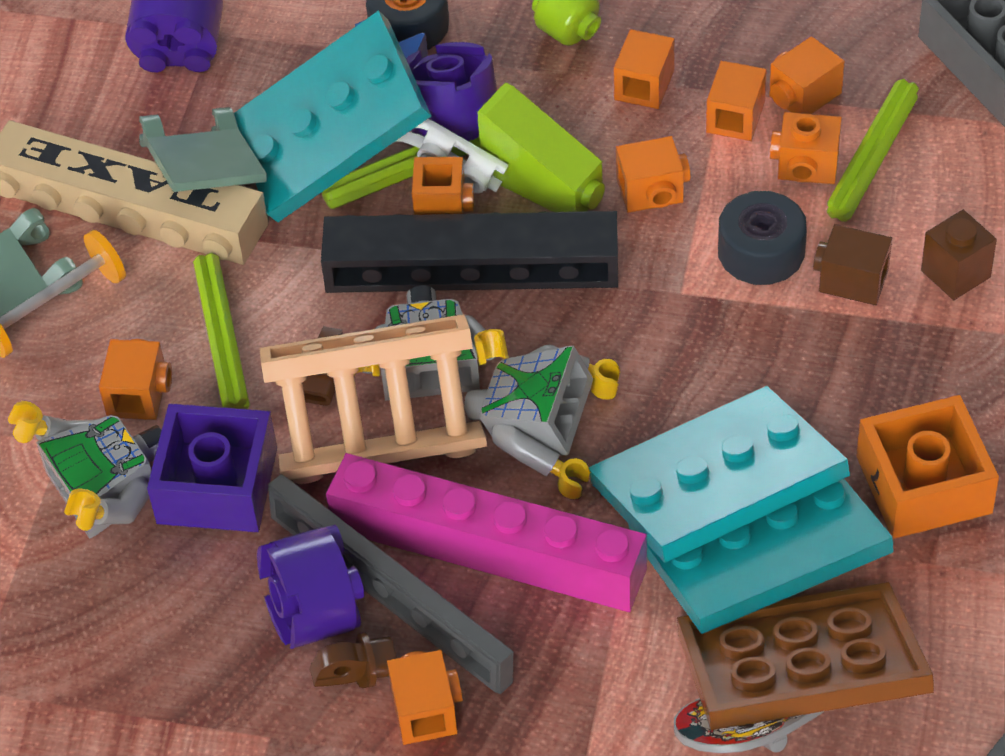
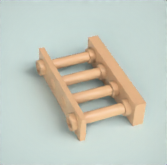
M465 314L260 348L264 383L275 381L276 385L282 386L293 452L278 455L280 474H283L294 483L306 484L320 480L323 474L337 472L345 453L387 464L445 454L450 458H461L473 454L477 448L487 447L486 436L481 422L466 423L457 357L461 355V350L473 349L470 328ZM430 356L437 363L446 427L415 431L405 366L410 363V359ZM379 364L380 368L385 369L395 435L364 440L354 374L358 372L359 367ZM327 373L329 377L334 379L344 444L313 449L302 382L306 381L307 376Z

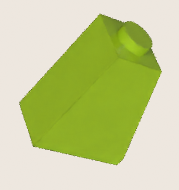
M505 82L477 112L480 148L509 164L504 175L495 170L492 176L502 181L500 186L552 212H587L588 209L596 208L605 192L602 177V161L518 89Z

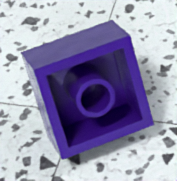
M168 404L147 486L156 524L259 532L269 489L268 484L271 480L277 453L271 412Z

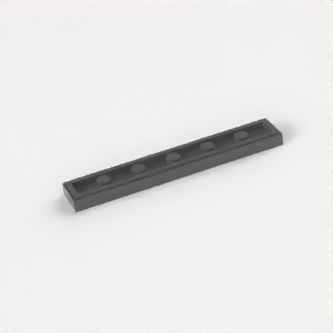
M280 474L268 484L270 512L273 520L292 535L335 524L343 540L344 555L342 556L346 567L354 566L358 570L364 591L495 693L501 694L513 683L514 652L283 474Z

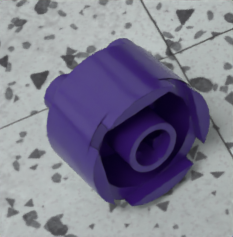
M131 0L125 40L131 52L139 58L140 67L149 72H161L166 66L186 67L193 72L208 70L211 60L217 51L223 0Z
M450 42L435 45L436 54L422 58L420 50L409 55L406 60L431 114V117L428 119L467 141L478 138L477 112L497 91L491 54L489 53L486 56L484 47L475 43ZM414 128L411 130L412 133H416L424 137L428 132L427 130L420 128Z
M335 524L282 538L258 547L257 566L260 580L268 578L270 595L264 596L266 606L281 641L285 645L290 644V649L305 646L361 627V617L355 600L364 597L362 580L354 566L346 567L342 556L344 555L343 540Z

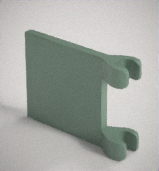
M231 107L212 109L216 126H213L210 132L165 136L158 114L139 116V122L143 129V134L139 135V143L141 147L149 149L173 192L266 182L267 173L240 133Z
M36 208L23 212L10 228L0 233V317L77 268L71 258L64 257L56 261L41 277L22 248L23 245L41 243L48 239L50 231L44 223L43 215ZM82 279L60 294L72 293L81 288L83 284Z

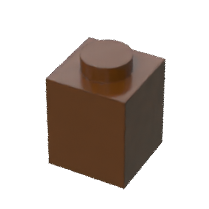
M963 209L925 233L921 271L954 301L991 278L997 238Z
M834 224L828 243L819 242L814 258L813 270L820 272L819 292L877 306L889 271L892 237Z

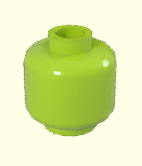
M533 0L532 2L536 26L566 46L577 44L582 39L585 41L591 39L600 27L601 17L598 16L600 9L599 0Z

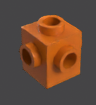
M784 112L782 131H772L770 159L779 160L778 180L835 184L842 117Z

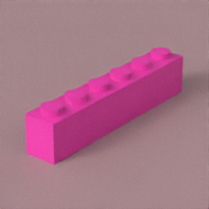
M345 453L326 493L328 509L367 540L629 613L647 571V534Z

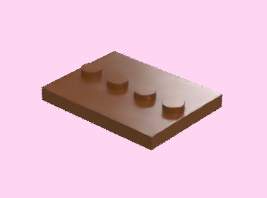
M889 582L783 599L703 634L700 633L688 615L677 617L678 636L710 730L934 693L932 670Z

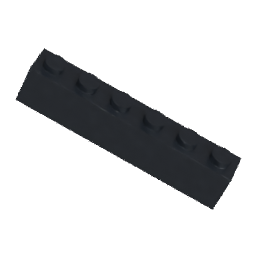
M617 211L325 216L321 250V267L325 292L409 291L411 288L419 285L430 286L435 291L618 288Z

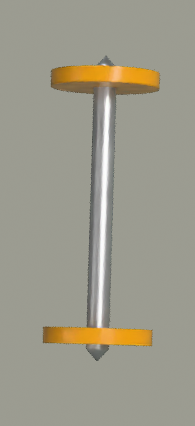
M91 230L84 235V243L91 259L0 317V357L5 358L13 352L12 344L4 329L96 269H99L109 281L115 284L126 278V271L119 255L100 232Z

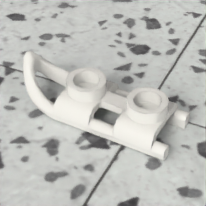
M430 119L415 127L427 130L428 132L425 137L408 132L395 141L404 142L419 148L417 152L418 157H459L451 152L453 146L469 154L467 161L463 159L465 183L474 184V193H482L488 188L497 192L502 181L492 175L495 170L504 175L509 167V164Z

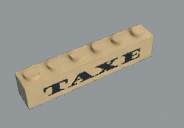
M10 120L0 132V196L20 199L37 204L46 210H57L78 216L87 222H98L119 228L131 235H142L160 240L172 247H183L204 254L214 253L219 257V260H228L241 265L245 264L268 226L263 192L239 185L173 192L155 161Z

